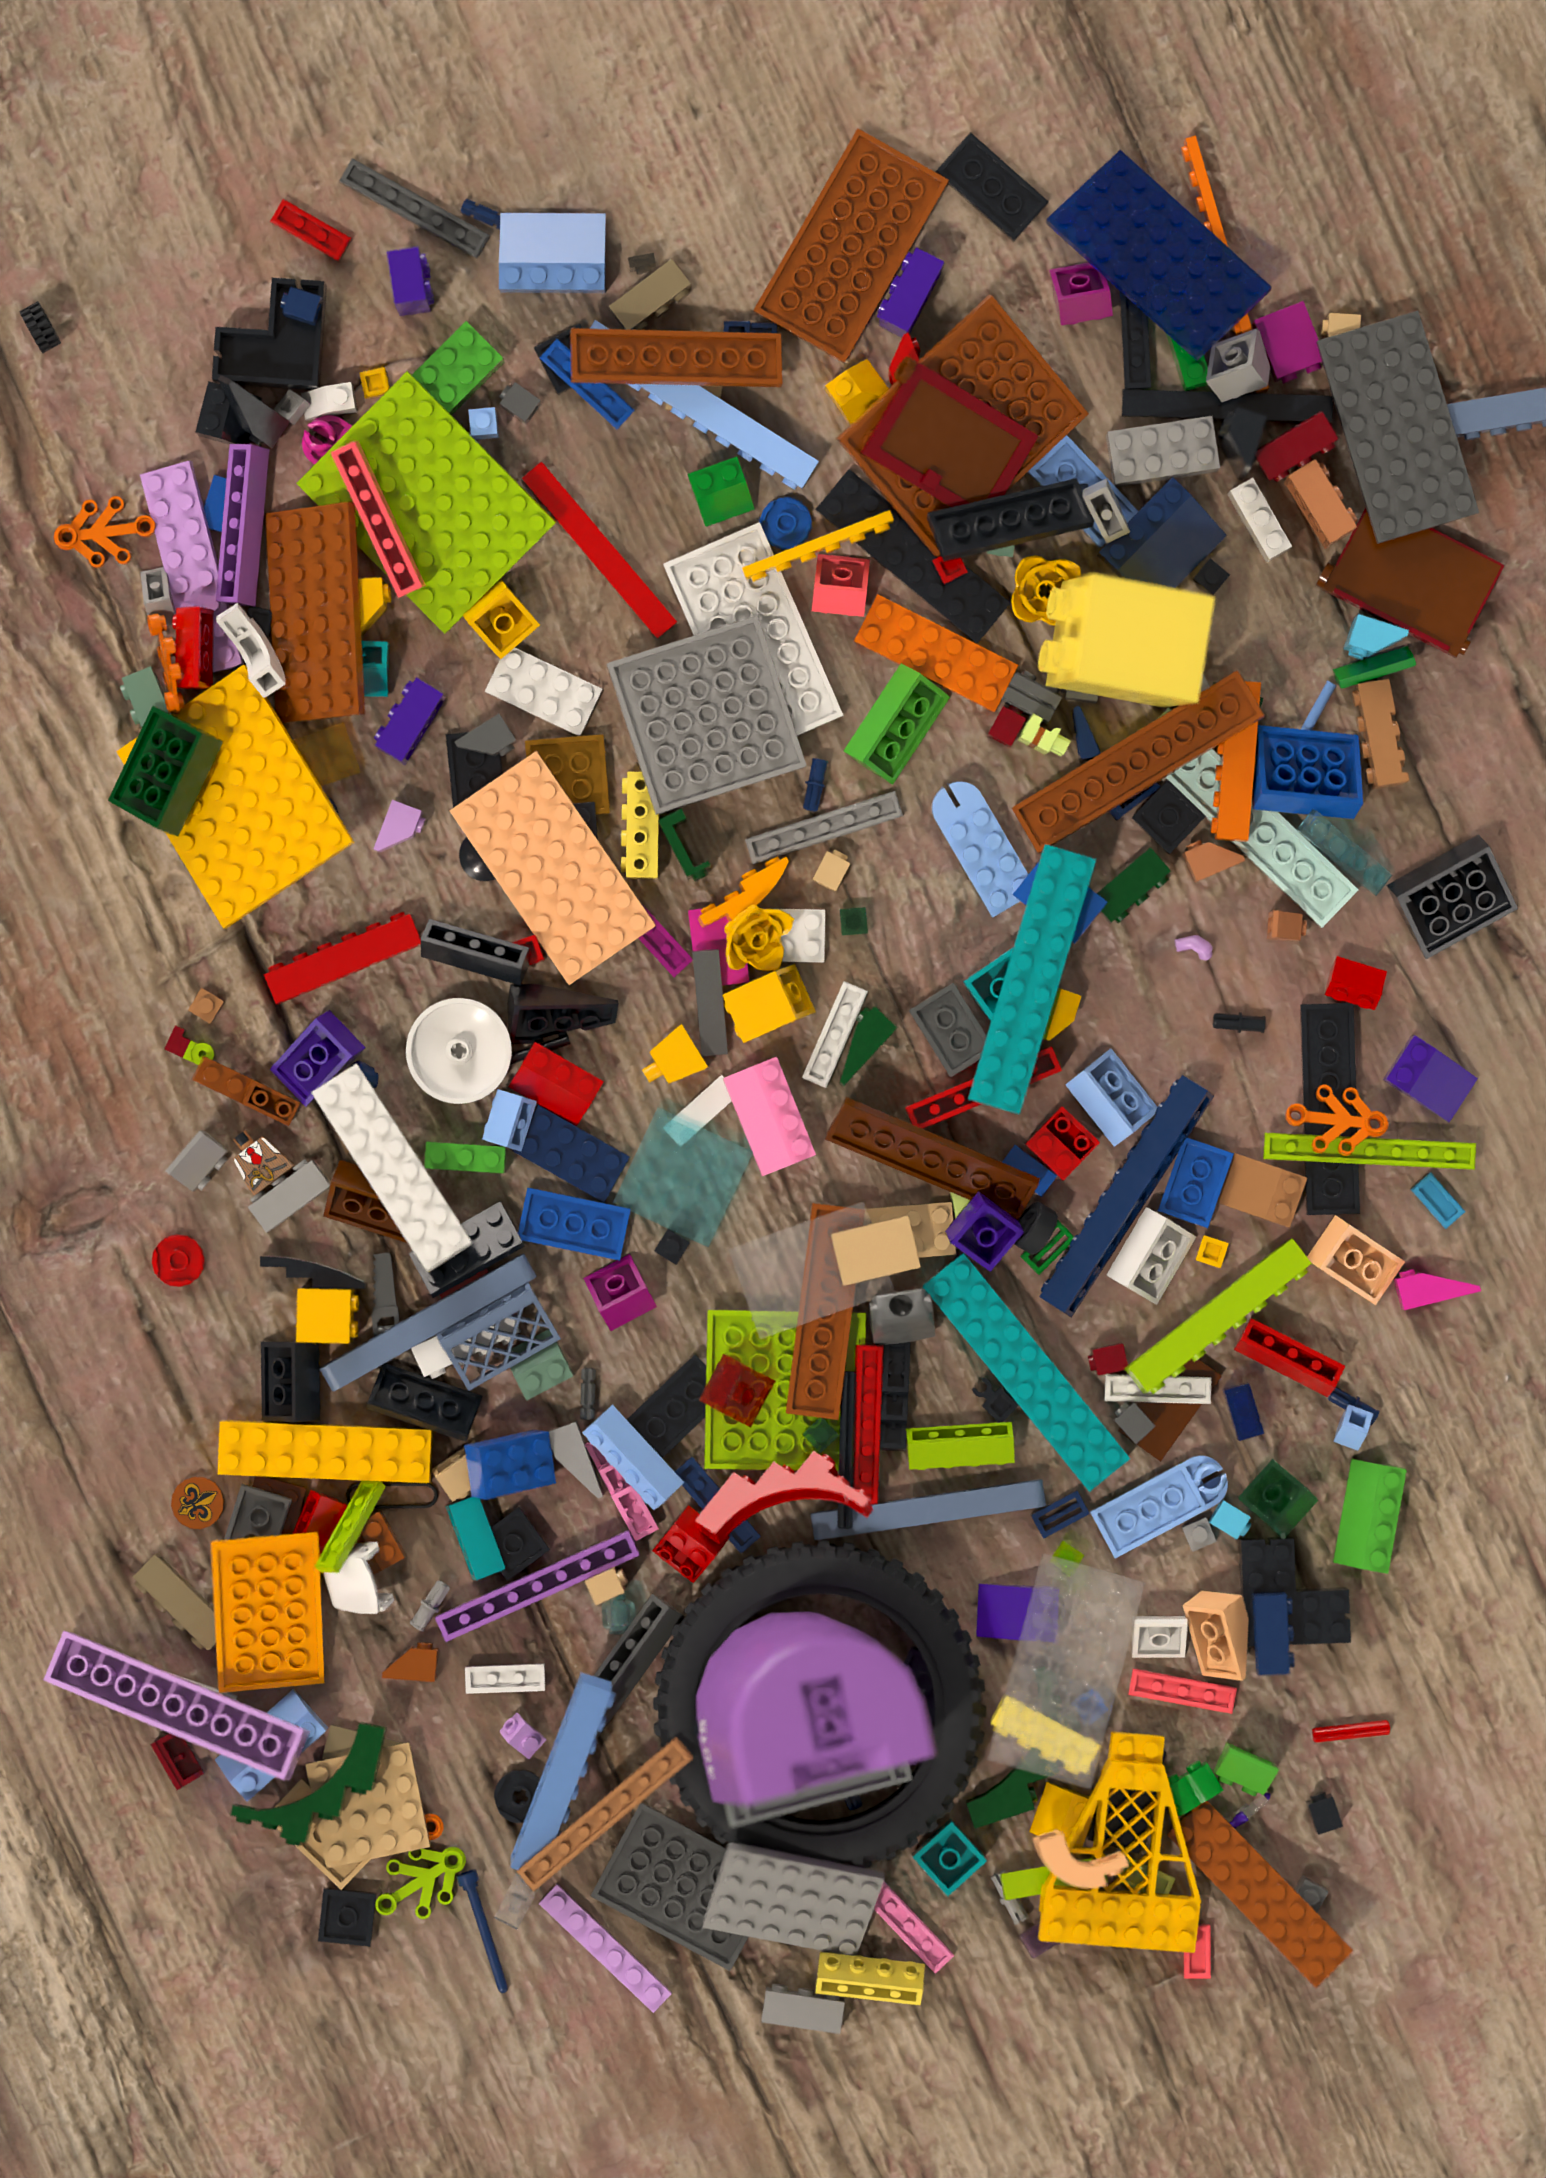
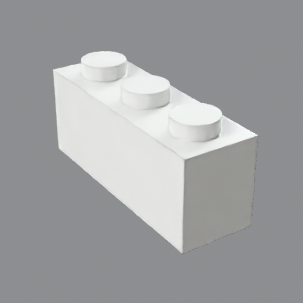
M1254 478L1229 491L1227 495L1266 563L1290 550L1292 545Z

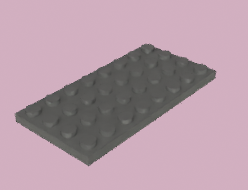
M1419 311L1318 340L1316 344L1377 544L1478 514L1479 509Z

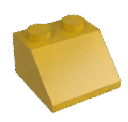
M382 577L358 579L361 637L387 610V603H391V588Z
M502 579L463 614L467 623L500 660L540 626L538 621Z
M1046 1781L1029 1832L1039 1836L1058 1829L1063 1833L1066 1842L1090 1796ZM1098 1801L1073 1847H1083Z

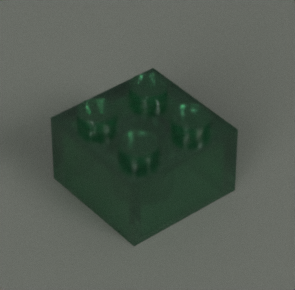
M1274 1459L1267 1464L1238 1497L1249 1511L1282 1539L1292 1531L1319 1501L1307 1487Z

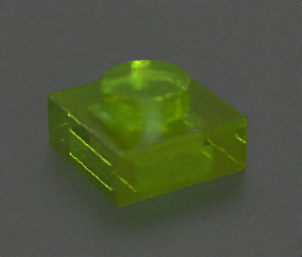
M1062 1540L1048 1563L1071 1577L1085 1555Z

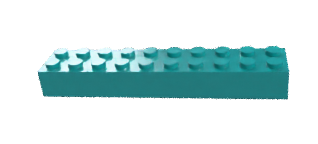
M1044 845L968 1100L1017 1115L1020 1114L1096 859L1050 845Z
M961 1253L922 1285L1089 1492L1131 1459L964 1253Z

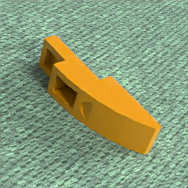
M777 856L764 864L766 866L765 869L759 872L753 869L742 875L743 880L738 885L742 891L741 894L738 891H734L725 896V902L716 907L715 903H712L700 910L702 915L698 917V921L701 927L704 928L724 916L730 922L749 906H758L782 876L789 862L787 857L780 860Z

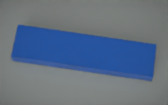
M558 339L539 357L616 430L635 411L606 383L571 382V351Z

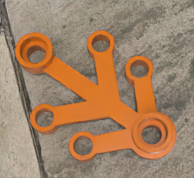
M113 496L109 499L108 506L90 529L80 530L88 517L96 515L99 510L98 504L89 499L83 502L81 511L71 524L60 525L55 530L54 541L59 548L63 550L75 549L89 560L91 566L101 568L105 564L104 555L100 552H93L81 542L92 539L115 556L119 564L126 565L131 561V553L125 548H120L107 537L136 533L141 537H150L154 534L155 522L150 516L142 515L134 523L106 526L113 516L121 512L125 506L124 501L120 497ZM114 500L121 502V506L118 509L112 508ZM92 503L95 506L94 511L86 512V505ZM148 522L150 523V529L146 532L142 531L141 525ZM71 533V541L64 542L63 535ZM121 552L128 554V558L125 561H120L118 558ZM99 555L102 558L101 563L93 564V557Z
M158 613L147 615L151 636L158 635L160 646H157V652L165 671L163 672V679L168 692L164 693L168 713H175L177 715L180 714V708H184V701L181 692L177 693L176 679H181L180 667L178 663L171 664L170 653H175L173 637H163L162 631H167L164 615L159 616Z
M1328 1085L1319 1086L1316 1091V1097L1319 1101L1326 1102L1335 1114L1307 1111L1302 1104L1298 1103L1290 1105L1285 1114L1286 1121L1292 1126H1300L1304 1122L1335 1125L1324 1135L1314 1138L1311 1146L1316 1153L1325 1152L1328 1144L1349 1127L1361 1129L1350 1139H1343L1339 1143L1338 1152L1343 1156L1351 1155L1354 1148L1368 1136L1380 1137L1388 1129L1387 1117L1380 1111H1371L1359 1097L1358 1091L1352 1087L1345 1089L1342 1094V1100L1348 1105H1353L1361 1117L1351 1116L1333 1095L1332 1088ZM1320 1090H1327L1329 1096L1322 1097L1320 1095ZM1346 1093H1354L1355 1099H1347ZM1291 1113H1299L1300 1119H1292ZM1373 1120L1377 1121L1379 1128H1372L1370 1122ZM1320 1140L1324 1143L1325 1147L1319 1149L1316 1147L1315 1142ZM1342 1144H1349L1351 1150L1348 1152L1344 1151Z

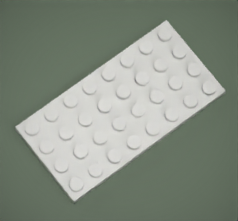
M760 522L664 563L663 566L694 636L758 616L797 736L843 716L782 573L774 569L766 572L767 577L755 582L752 579L746 580L742 567L774 555Z

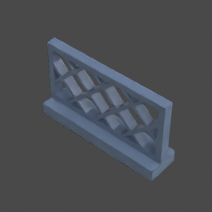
M529 1282L436 1334L441 1347L445 1350L468 1391L561 1339ZM534 1303L537 1308L535 1320L521 1317L523 1308ZM540 1315L542 1316L544 1322L539 1321ZM505 1318L515 1320L512 1333L498 1330L501 1320ZM520 1321L533 1324L530 1337L516 1334ZM537 1326L549 1328L552 1333L550 1337L544 1340L534 1338ZM482 1331L492 1333L489 1346L475 1343L478 1333ZM496 1334L510 1337L507 1350L493 1347ZM514 1338L528 1342L525 1351L521 1353L511 1351ZM459 1344L469 1346L466 1359L454 1356L451 1349ZM473 1347L487 1350L484 1363L470 1360ZM491 1351L505 1355L502 1364L498 1366L488 1364ZM459 1362L464 1363L463 1369L460 1366ZM468 1365L481 1367L480 1376L469 1381L466 1376Z

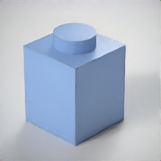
M495 407L469 409L471 436L475 440L499 438Z
M1348 1404L1339 1421L1333 1442L1358 1451L1368 1434L1373 1413Z

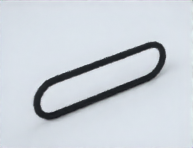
M360 1482L354 1483L348 1488L346 1493L348 1503L351 1501L350 1492L353 1488L358 1487ZM382 1482L385 1486H428L434 1492V1499L429 1504L375 1505L374 1509L429 1508L436 1503L438 1492L431 1483Z

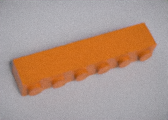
M1245 681L1259 705L1261 682ZM1258 721L1217 746V754H1221V765H1216L1215 780L1219 781V791H1214L1213 807H1217L1216 818L1212 817L1211 833H1215V840L1247 842L1249 839Z

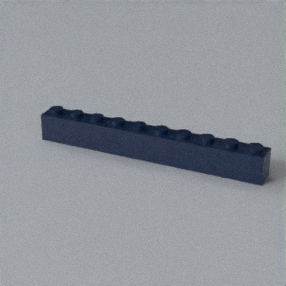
M1183 1075L1180 1079L1174 1081L1169 1091L1170 1095L1165 1102L1163 1101L1159 1104L1152 1123L1144 1127L1141 1133V1140L1137 1146H1133L1127 1154L1128 1160L1123 1168H1119L1115 1172L1112 1185L1101 1194L1098 1200L1099 1205L1094 1212H1091L1086 1217L1083 1230L1072 1239L1069 1246L1070 1250L1065 1257L1063 1256L1059 1259L1052 1278L1047 1279L1041 1288L1042 1293L1039 1297L1071 1318L1176 1157L1185 1139L1188 1138L1214 1098V1095Z

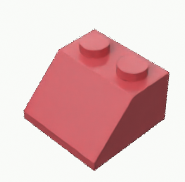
M818 554L812 611L864 617L870 559Z

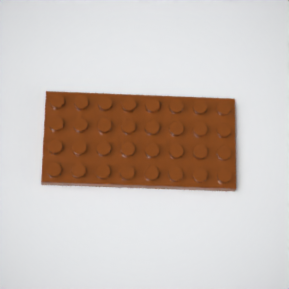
M857 128L753 312L845 364L949 180Z
M343 502L265 513L270 611L272 612V647L281 663L286 683L274 691L275 712L282 724L364 715L365 700L354 502Z

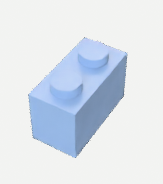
M497 1089L496 1096L492 1101L488 1122L484 1127L482 1140L522 1151L537 1101Z

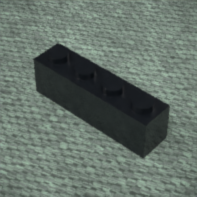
M429 919L420 940L421 957L519 986H521L529 967L528 947Z

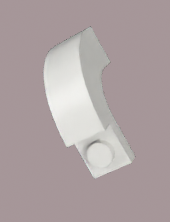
M238 603L216 616V622L242 655L248 669V679L263 698L286 684L285 675L281 663L253 618L250 619Z

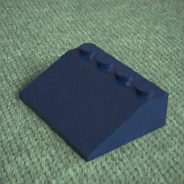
M1172 477L1127 523L1130 533L1107 543L1097 556L1120 579L1175 589L1227 535L1194 497Z

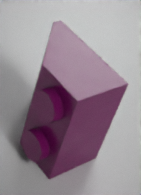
M1101 260L1049 270L1061 326L1113 316L1110 288Z
M630 1254L621 1258L620 1261L617 1260L583 1278L610 1331L657 1307Z

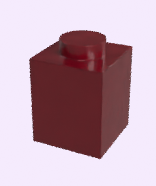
M1009 705L1008 708L1003 706L987 736L1011 748L1026 720L1022 716L1024 712L1012 705Z
M1123 1343L1091 1349L1092 1355L1087 1356L1090 1370H1095L1097 1376L1123 1371L1128 1366Z

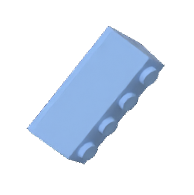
M294 1689L267 1712L270 1715L310 1731L302 1752L328 1729V1726ZM222 1754L215 1759L228 1781L247 1802L275 1777Z

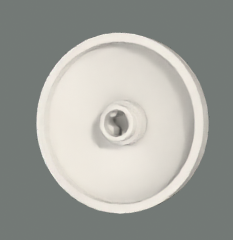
M465 998L443 1000L427 1008L412 1025L406 1043L407 1064L416 1083L432 1097L454 1104L475 1102L492 1093L504 1080L512 1058L510 1035L501 1018L486 1005Z

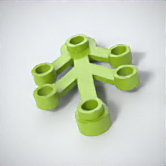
M448 1847L443 1852L422 1848L420 1849L421 1855L415 1857L411 1851H408L409 1857L414 1861L422 1858L438 1862V1864L430 1869L404 1864L397 1858L390 1859L386 1865V1870L389 1874H403L416 1878L392 1894H381L375 1904L377 1911L382 1915L392 1914L398 1902L423 1887L420 1903L415 1909V1914L419 1919H427L431 1914L430 1902L435 1878L444 1872L443 1887L438 1892L437 1899L443 1905L450 1904L454 1896L452 1888L455 1873L460 1872L466 1864L464 1852L458 1847ZM455 1855L458 1858V1862L450 1864L448 1857ZM392 1862H396L399 1864V1870L392 1871L389 1865ZM442 1892L450 1894L448 1901L441 1899L440 1895ZM389 1899L392 1902L391 1907H383L382 1900ZM421 1906H425L428 1909V1914L423 1916L419 1914L418 1909Z

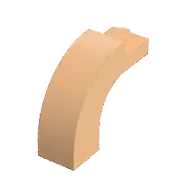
M1058 1829L1033 1837L1037 1853L1045 1866L1061 1880L1074 1886L1083 1888L1107 1885L1104 1878L1105 1874L1107 1876L1117 1875L1122 1872V1868L1128 1866L1125 1855L1120 1851L1088 1862L1072 1858L1067 1849L1063 1833Z

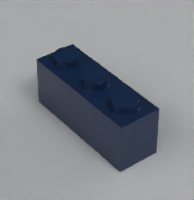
M1284 1592L1252 1594L1256 1674L1258 1676L1290 1674V1668H1294L1295 1665L1294 1652H1289V1641H1293V1627L1288 1625L1287 1616L1292 1614L1291 1598L1287 1599V1595Z

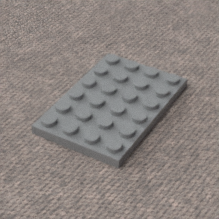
M729 1842L703 1918V1928L855 1956L858 1954L884 1882V1872Z

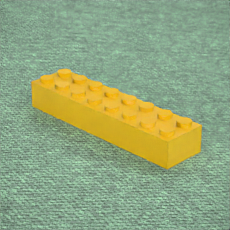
M222 1420L219 1425L217 1474L430 1483L433 1431L426 1428Z

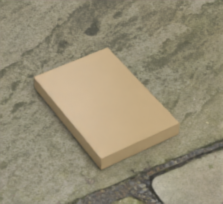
M909 1216L831 1234L843 1286L920 1268Z

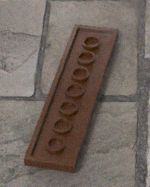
M848 1097L844 1099L825 1137L827 1141L968 1200H972L979 1191L1017 1220L1039 1185L1040 1178Z

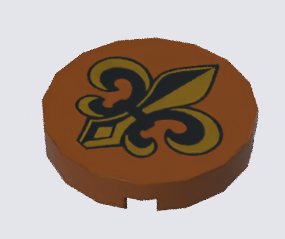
M195 1476L185 1479L176 1487L172 1495L171 1507L174 1516L182 1525L191 1529H203L211 1526L220 1518L224 1507V1497L222 1490L214 1481L205 1477Z

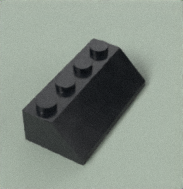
M1236 407L1233 413L1228 412V415L1221 424L1217 438L1222 439L1220 448L1236 478L1243 480L1252 467L1267 416Z

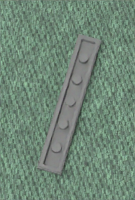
M893 791L747 838L745 842L754 865L777 856L779 857L903 817L896 792Z

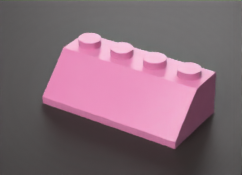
M777 1057L723 1078L761 1176L816 1155Z

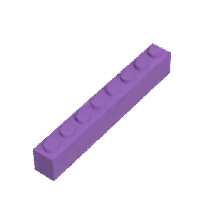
M627 1530L437 1615L435 1619L445 1642L635 1558L640 1555V1552L630 1530Z

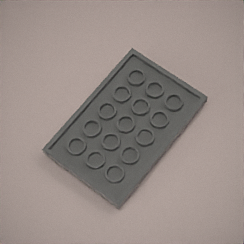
M640 1802L592 1891L591 1897L731 1971L749 1937L703 1928V1918L727 1848Z

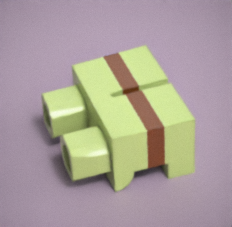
M1032 714L1017 740L1044 755L1049 751L1060 757L1064 755L1071 740L1059 735L1060 728L1048 731L1040 727L1042 718Z

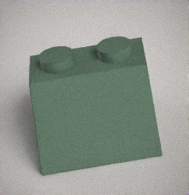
M548 1329L534 1338L544 1340L550 1337L552 1333ZM525 1341L513 1347L511 1351L517 1353L525 1351L528 1342ZM557 1341L510 1367L526 1401L574 1376Z

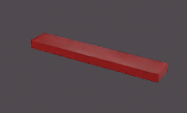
M856 1345L854 1489L856 1491L858 1489L865 1491L871 1498V1504H878L883 1346Z

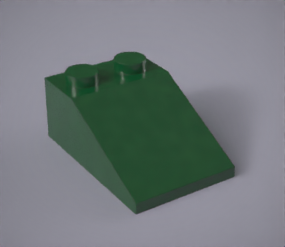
M875 1006L871 1010L866 1007L856 1018L859 1023L855 1027L840 1079L842 1086L855 1075L898 1028Z

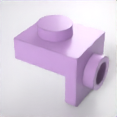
M515 1713L512 1718L508 1719L500 1730L505 1740L528 1759L546 1741V1738L529 1725L518 1713Z

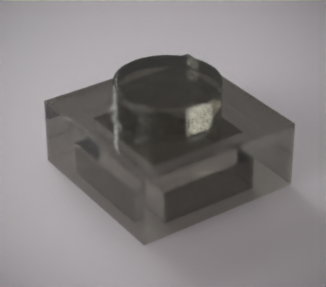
M654 253L628 257L630 272L636 271V275L652 272L651 268L656 267Z

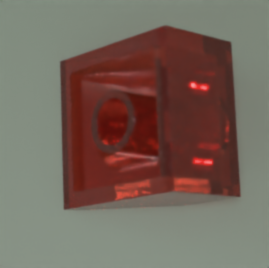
M723 1354L699 1401L751 1428L775 1380Z

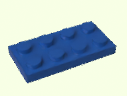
M527 1188L518 1234L523 1241L620 1261L631 1209Z

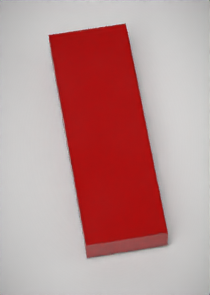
M285 199L281 201L270 220L275 226L338 262L352 240L349 236Z

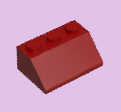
M203 607L176 608V614L172 618V626L176 630V640H174L175 653L172 654L175 656V663L179 664L181 679H176V687L181 689H209L213 686L214 610Z
M534 1041L508 1087L528 1099L537 1101L538 1105L577 1126L604 1081Z

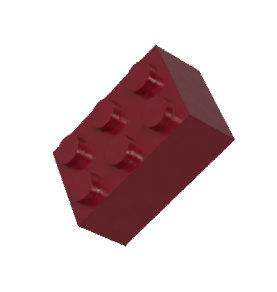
M1320 411L1259 447L1256 451L1255 459L1268 480L1274 478L1278 482L1290 474L1288 469L1297 465L1298 468H1301L1313 461L1311 455L1318 451L1324 454L1336 447L1334 442L1338 440V437L1324 413Z

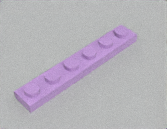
M556 1884L539 1902L542 1908L653 2013L672 1994L660 1980L559 1884Z

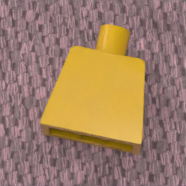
M681 1024L650 1051L655 1062L643 1068L642 1071L649 1083L664 1075L670 1084L703 1071L708 1066Z

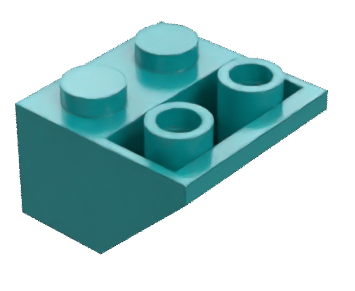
M362 641L364 697H388L390 644L388 642Z

